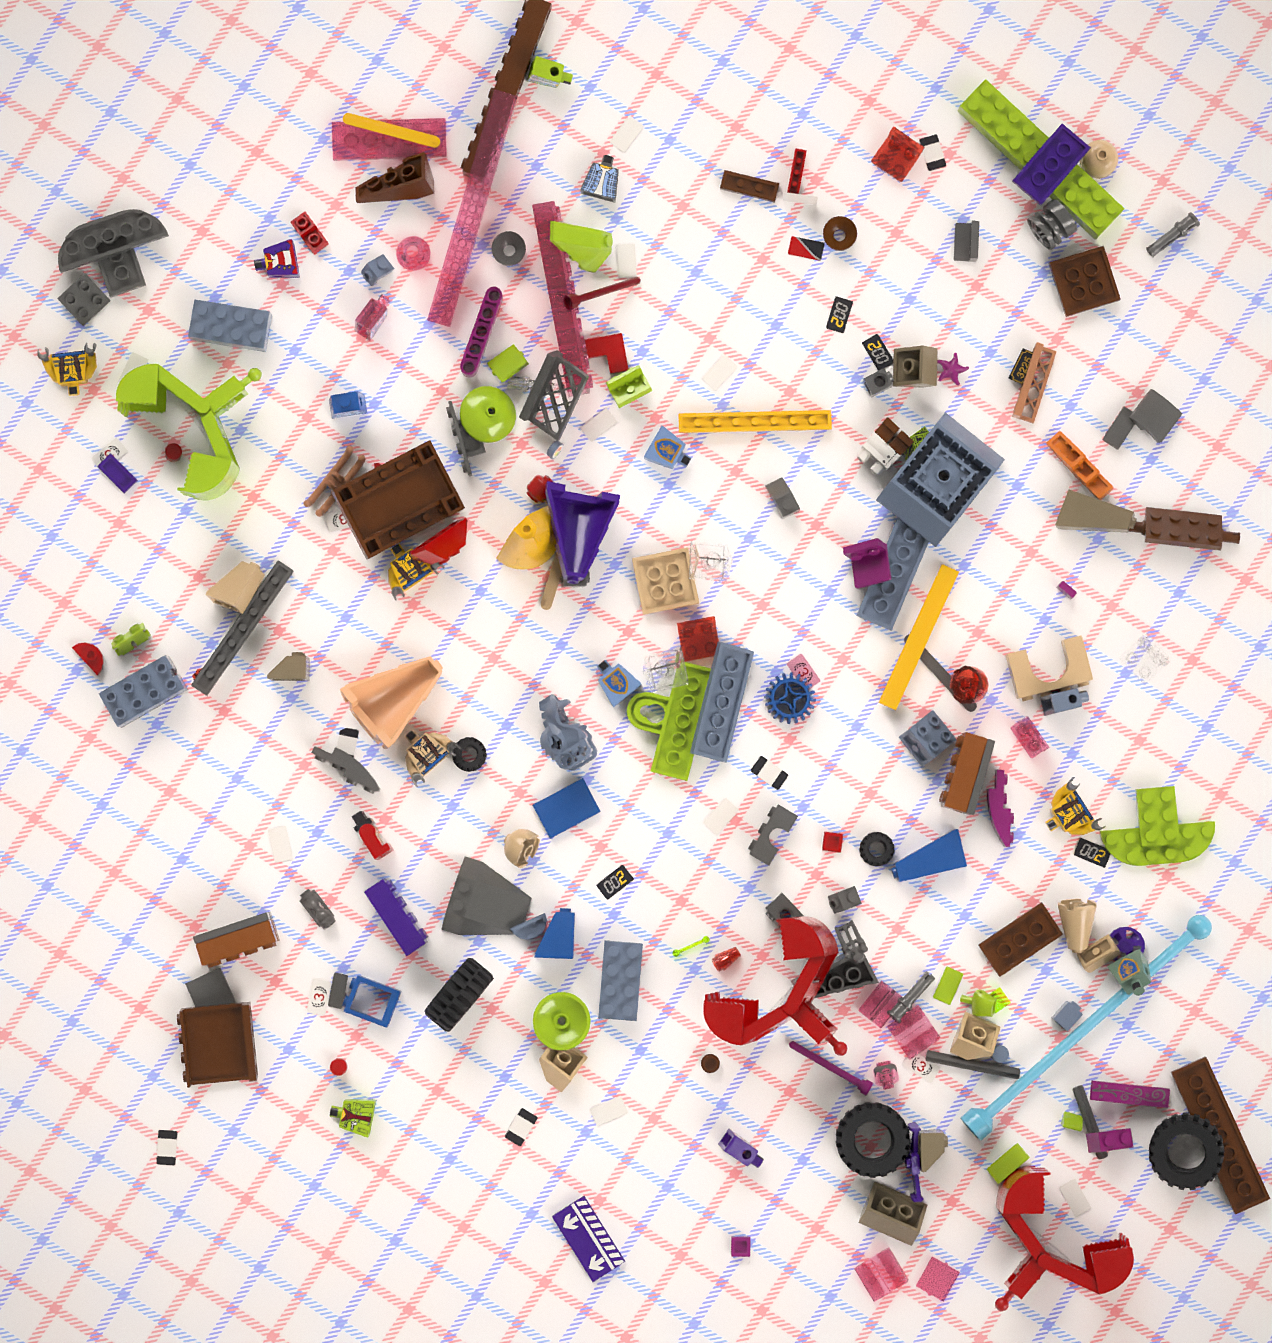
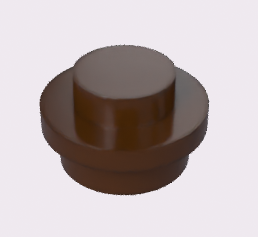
M706 1054L701 1060V1067L707 1073H714L720 1067V1060L714 1054Z

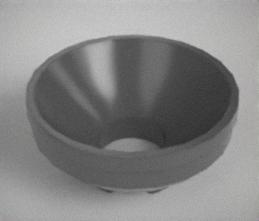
M512 231L498 234L491 246L493 257L504 266H513L520 263L526 253L524 239L518 233ZM508 245L515 248V253L512 256L504 254L503 250Z

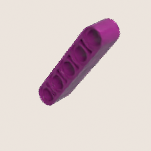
M496 286L489 287L485 292L460 364L462 374L468 378L474 377L479 370L503 301L502 291ZM492 292H497L500 295L495 301L489 299V295ZM491 310L493 316L488 319L484 318V311ZM485 328L487 333L481 337L476 334L477 330ZM479 346L481 350L478 354H472L470 352L471 347ZM466 364H473L474 370L472 372L464 371Z

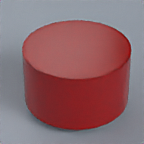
M176 443L167 445L165 448L166 459L170 462L179 461L182 457L181 446Z
M336 1058L330 1064V1071L336 1076L343 1075L348 1069V1063L343 1058Z

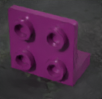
M875 538L842 547L843 555L851 559L855 588L860 589L891 580L887 544L882 540Z

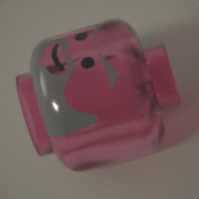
M891 1060L876 1063L872 1070L875 1084L883 1086V1090L894 1088V1084L900 1080L897 1065L891 1063Z

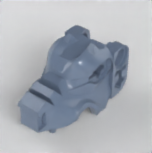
M551 694L539 702V710L544 711L541 713V718L546 719L543 722L546 729L540 737L541 749H545L546 756L550 755L560 768L575 771L596 758L598 750L592 741V734L586 730L587 725H581L580 723L568 724L570 721L566 716L564 707L571 703L570 699L559 700L555 694ZM559 741L562 742V743L560 744V749L557 748V747L559 746V743H558ZM570 757L571 764L568 766L567 760Z

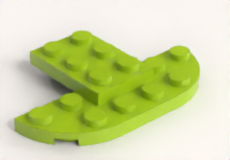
M1175 786L1135 789L1138 828L1099 831L1106 850L1122 863L1132 866L1187 862L1200 856L1208 848L1214 837L1215 821L1178 824Z

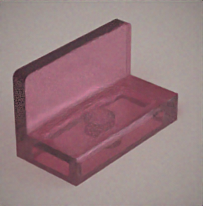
M881 980L858 1011L879 1028H882L890 1018L886 1012L891 1010L898 1003V998L902 996Z

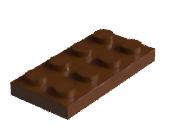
M1040 902L979 943L978 947L997 975L1001 977L1062 936L1063 933L1044 904Z

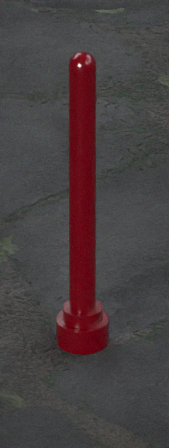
M634 277L581 295L571 293L564 296L563 303L566 309L572 310L577 308L581 302L638 285L641 279Z

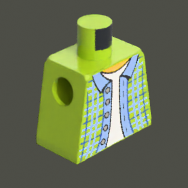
M535 56L530 65L527 82L557 88L560 83L571 85L573 74L563 71L564 64Z

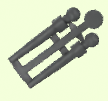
M853 920L840 927H835L834 929L846 960L852 959V953H855L854 961L862 963L864 956L858 951L861 950L862 953L868 951V947ZM850 926L852 927L856 939L854 940L852 939L848 931ZM840 931H845L849 940L848 943H845Z

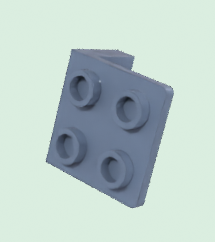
M934 710L930 711L898 737L922 767L956 741L955 736Z

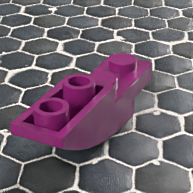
M996 769L994 788L987 789L988 812L994 831L1003 847H1010V843H1013L1014 833L1010 832L1011 824H1014V813H1011V808H1003V805L1007 804V793H1004V785L1008 783V774H1005V770Z

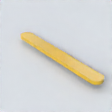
M345 113L343 115V122L347 125L437 148L440 145V139L434 135L352 113Z

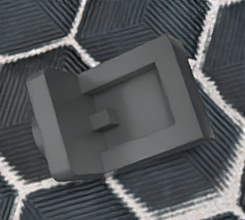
M855 886L828 896L829 905L834 914L862 904Z

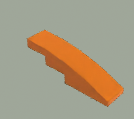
M1060 430L1046 442V445L1097 499L1102 500L1114 489V486L1100 474V471L1087 459L1086 455Z

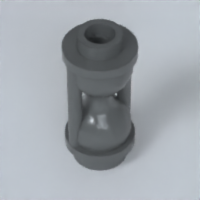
M307 889L300 895L301 899L299 902L319 928L322 927L323 930H326L336 922L335 915L315 889L312 891Z

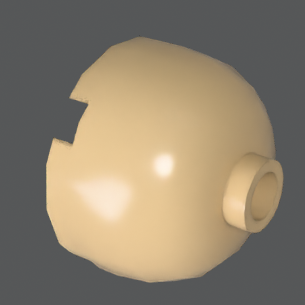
M1099 139L1092 141L1088 144L1091 149L1080 160L1081 168L1092 178H1106L1114 172L1118 165L1119 156L1117 149L1107 140Z
M518 829L511 834L509 833L504 839V854L508 861L518 868L525 867L528 864L526 860L529 856L533 858L538 850L540 839L537 837L539 835L528 829Z

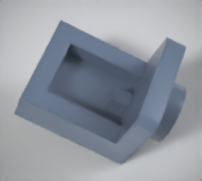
M382 254L366 263L361 270V274L371 286H374L378 280L392 273L395 268L386 256Z

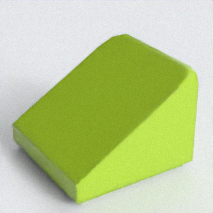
M1065 1111L1060 1125L1064 1128L1081 1132L1083 1118L1081 1115Z

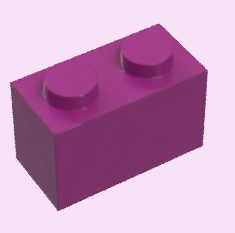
M1131 1128L1086 1134L1088 1153L1134 1147Z

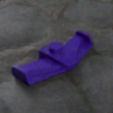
M916 1122L908 1123V1129L912 1131L909 1154L905 1157V1167L909 1169L913 1179L914 1192L910 1193V1198L913 1202H922L924 1198L921 1195L919 1181L920 1157L918 1155V1134L921 1128Z

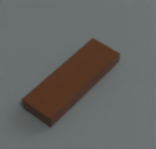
M724 170L720 190L775 203L780 183Z

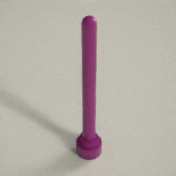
M795 1041L789 1042L791 1049L857 1086V1089L860 1090L859 1093L865 1096L869 1093L873 1086V1082L870 1080H860Z

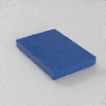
M583 778L532 805L550 839L601 812Z

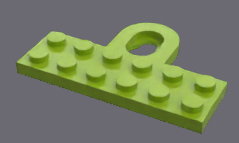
M679 660L669 697L651 692H641L633 696L629 701L627 717L630 723L637 729L660 735L650 772L688 781L694 754H690L711 668ZM658 704L664 709L665 716L660 722L652 723L647 717L641 715V707Z

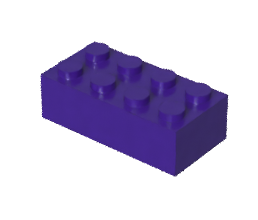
M384 878L365 890L364 893L405 955L409 956L427 944L429 936L423 928L419 929L416 924L418 922L413 912L409 913L405 908L407 903L402 896H397L395 893L397 888L391 879L387 881Z

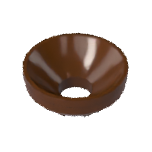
M844 216L831 218L823 228L825 243L835 251L849 249L857 239L856 225L851 219ZM838 230L843 231L845 234V238L842 241H837L834 238V233Z

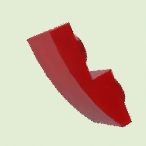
M306 211L290 221L314 255L329 245Z

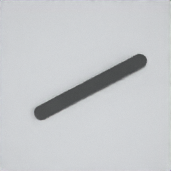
M909 634L905 636L904 643H906ZM924 648L920 657L924 665L967 711H975L977 708L976 702Z

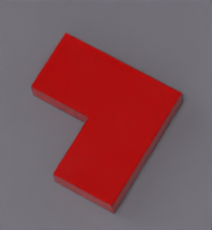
M622 333L585 339L588 359L607 356L610 374L626 372L629 369Z

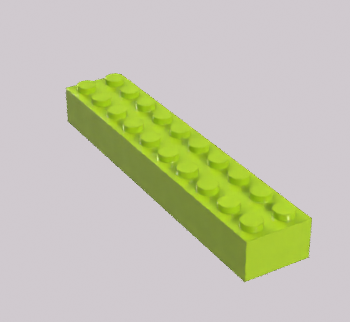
M987 79L967 97L957 110L1020 170L1023 169L1049 138ZM1078 164L1049 196L1051 199L1059 201L1070 213L1074 221L1095 240L1125 209Z

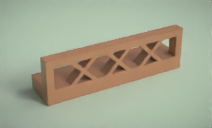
M1036 342L1034 345L1033 355L1012 417L1034 424L1057 352L1043 347L1044 344ZM1042 351L1051 354L1049 362L1043 365L1040 361ZM1042 369L1045 375L1044 379L1036 382L1034 378L1035 371ZM1036 387L1039 395L1031 401L1028 396L1029 390ZM1029 404L1033 410L1031 418L1022 415L1024 407Z

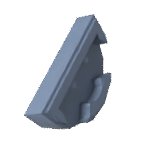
M540 914L509 929L520 939L530 940L537 938L545 929L547 922L546 914Z

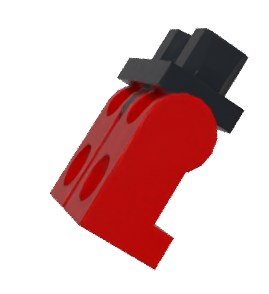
M359 811L351 816L356 824L353 827L356 833H359L375 860H380L394 851L390 843L384 844L381 840L379 830L374 826L376 822L373 818H367L364 811Z

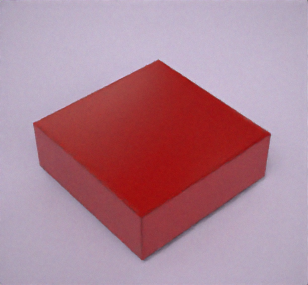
M824 831L822 850L841 853L843 834Z

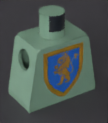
M1140 949L1107 966L1128 995L1132 993L1136 996L1142 995L1145 992L1144 987L1151 983L1148 960Z

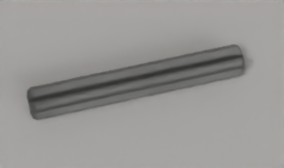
M1083 1085L1075 1086L1072 1090L1087 1132H1100ZM1107 1151L1095 1152L1098 1160L1108 1157Z

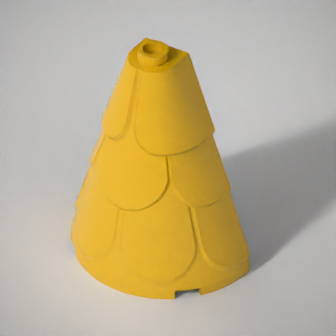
M548 505L527 515L512 530L496 557L500 563L517 570H529L543 565L556 552V540L551 525Z

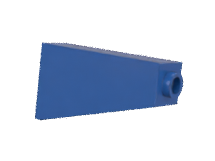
M959 829L951 830L895 862L894 867L891 868L893 878L897 879L898 882L967 867Z

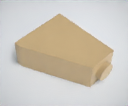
M241 561L212 586L205 595L213 603L243 614L265 574L260 570L261 567L254 562L249 564Z

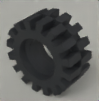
M465 737L456 742L461 746V750L458 747L454 749L453 752L456 754V756L452 755L454 764L466 772L480 769L487 758L484 744L473 737ZM466 747H473L477 752V757L472 762H466L462 758V751Z
M872 832L866 835L860 842V856L865 863L871 866H883L893 858L895 846L887 834ZM876 841L884 846V853L879 857L873 856L869 850L870 845Z

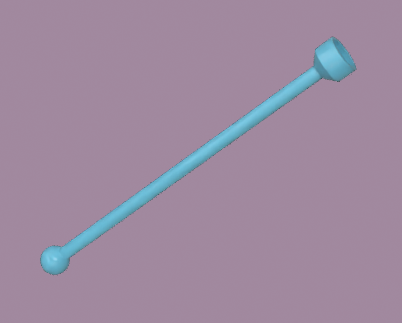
M1195 915L1191 917L1187 923V931L1149 963L1151 977L1194 939L1202 940L1210 935L1212 923L1206 916ZM1121 988L985 1109L971 1108L960 1119L982 1141L992 1132V1118L1132 994H1126L1124 989Z

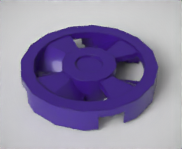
M1128 926L1118 927L1109 934L1111 938L1118 941L1117 947L1120 952L1125 953V956L1134 952V946H1141V952L1144 953L1145 940L1136 929ZM1127 930L1133 932L1129 939L1126 938ZM1118 956L1115 957V958L1112 959V960H1114V961L1119 960V959H1118Z

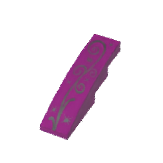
M1091 1080L1089 1100L1168 1108L1170 1088Z

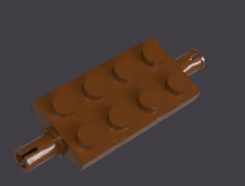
M1146 507L1144 520L1142 522L1136 521L1134 528L1129 530V532L1141 533L1144 536L1145 543L1219 551L1222 549V542L1239 544L1241 538L1240 532H1230L1222 529V515Z

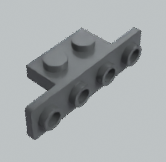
M448 401L449 407H446L448 418H453L454 425H451L453 436H458L459 443L456 444L458 454H463L464 462H461L463 472H468V476L471 477L473 475L468 458L486 453L484 443L475 440L464 430L461 421L457 420L452 401Z

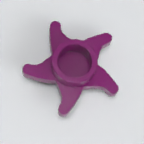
M956 352L949 362L937 360V364H940L943 368L938 381L941 382L944 378H950L954 384L959 386L958 376L969 370V366L963 367L958 364Z

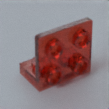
M893 126L888 137L871 159V163L901 183L917 162L925 147Z
M715 616L677 623L684 662L714 657L717 643L719 642Z

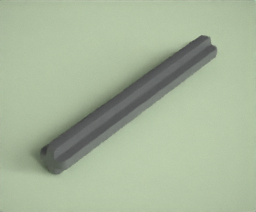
M931 1050L927 1051L925 1058L927 1062L1012 1079H1019L1021 1073L1019 1068L975 1059L966 1060L959 1056Z

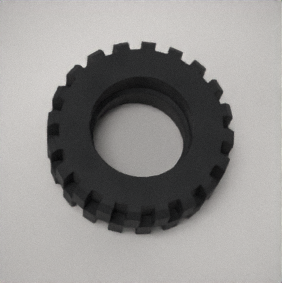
M467 958L424 1010L425 1015L445 1032H450L493 981V974L474 958Z
M864 1102V1104H858L850 1111L848 1110L843 1119L838 1123L839 1126L835 1134L838 1154L853 1172L863 1177H884L890 1172H895L896 1168L900 1165L902 1166L905 1162L904 1159L910 1151V1132L904 1119L890 1106L879 1102ZM873 1121L883 1124L891 1135L889 1149L885 1154L877 1158H868L862 1155L855 1146V1134L859 1127L867 1122Z
M1183 1113L1182 1115L1174 1114L1171 1118L1164 1119L1154 1130L1148 1150L1149 1161L1152 1163L1154 1173L1157 1172L1158 1178L1162 1182L1165 1180L1168 1186L1172 1188L1173 1186L1179 1187L1178 1190H1184V1188L1196 1190V1187L1200 1186L1202 1188L1209 1181L1212 1182L1216 1174L1219 1173L1224 1158L1223 1139L1219 1135L1216 1126H1212L1208 1119H1202L1198 1114L1189 1115V1113ZM1181 1134H1189L1197 1137L1203 1143L1205 1157L1200 1165L1187 1169L1175 1165L1170 1160L1168 1146L1174 1137Z

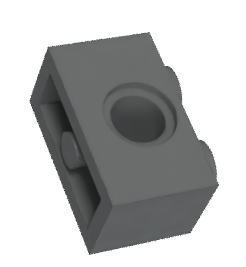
M782 892L765 907L767 910L765 914L772 922L775 919H781L780 913L783 910H788L791 917L804 916Z

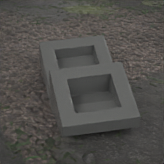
M1123 406L1102 440L1118 450L1135 425L1129 418L1133 411Z

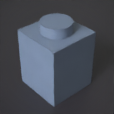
M1065 1001L1051 1018L1068 1032L1083 1015L1080 1012L1082 1008L1074 1001L1071 1003Z

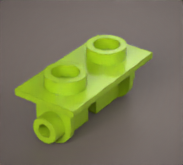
M143 622L141 624H134L129 628V632L124 635L119 634L113 639L111 643L112 649L117 648L115 650L117 655L124 656L134 649V646L131 644L132 641L139 646L149 640L148 637L151 634L148 629L144 631L145 625Z

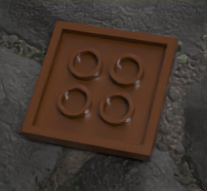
M1104 246L1048 263L1065 317L1121 300Z

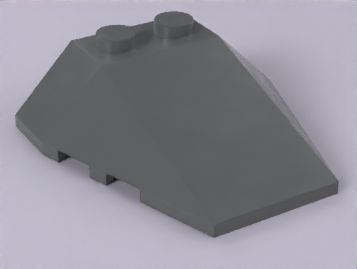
M465 856L455 881L441 930L456 935H514L509 928L525 922L532 897L484 862Z

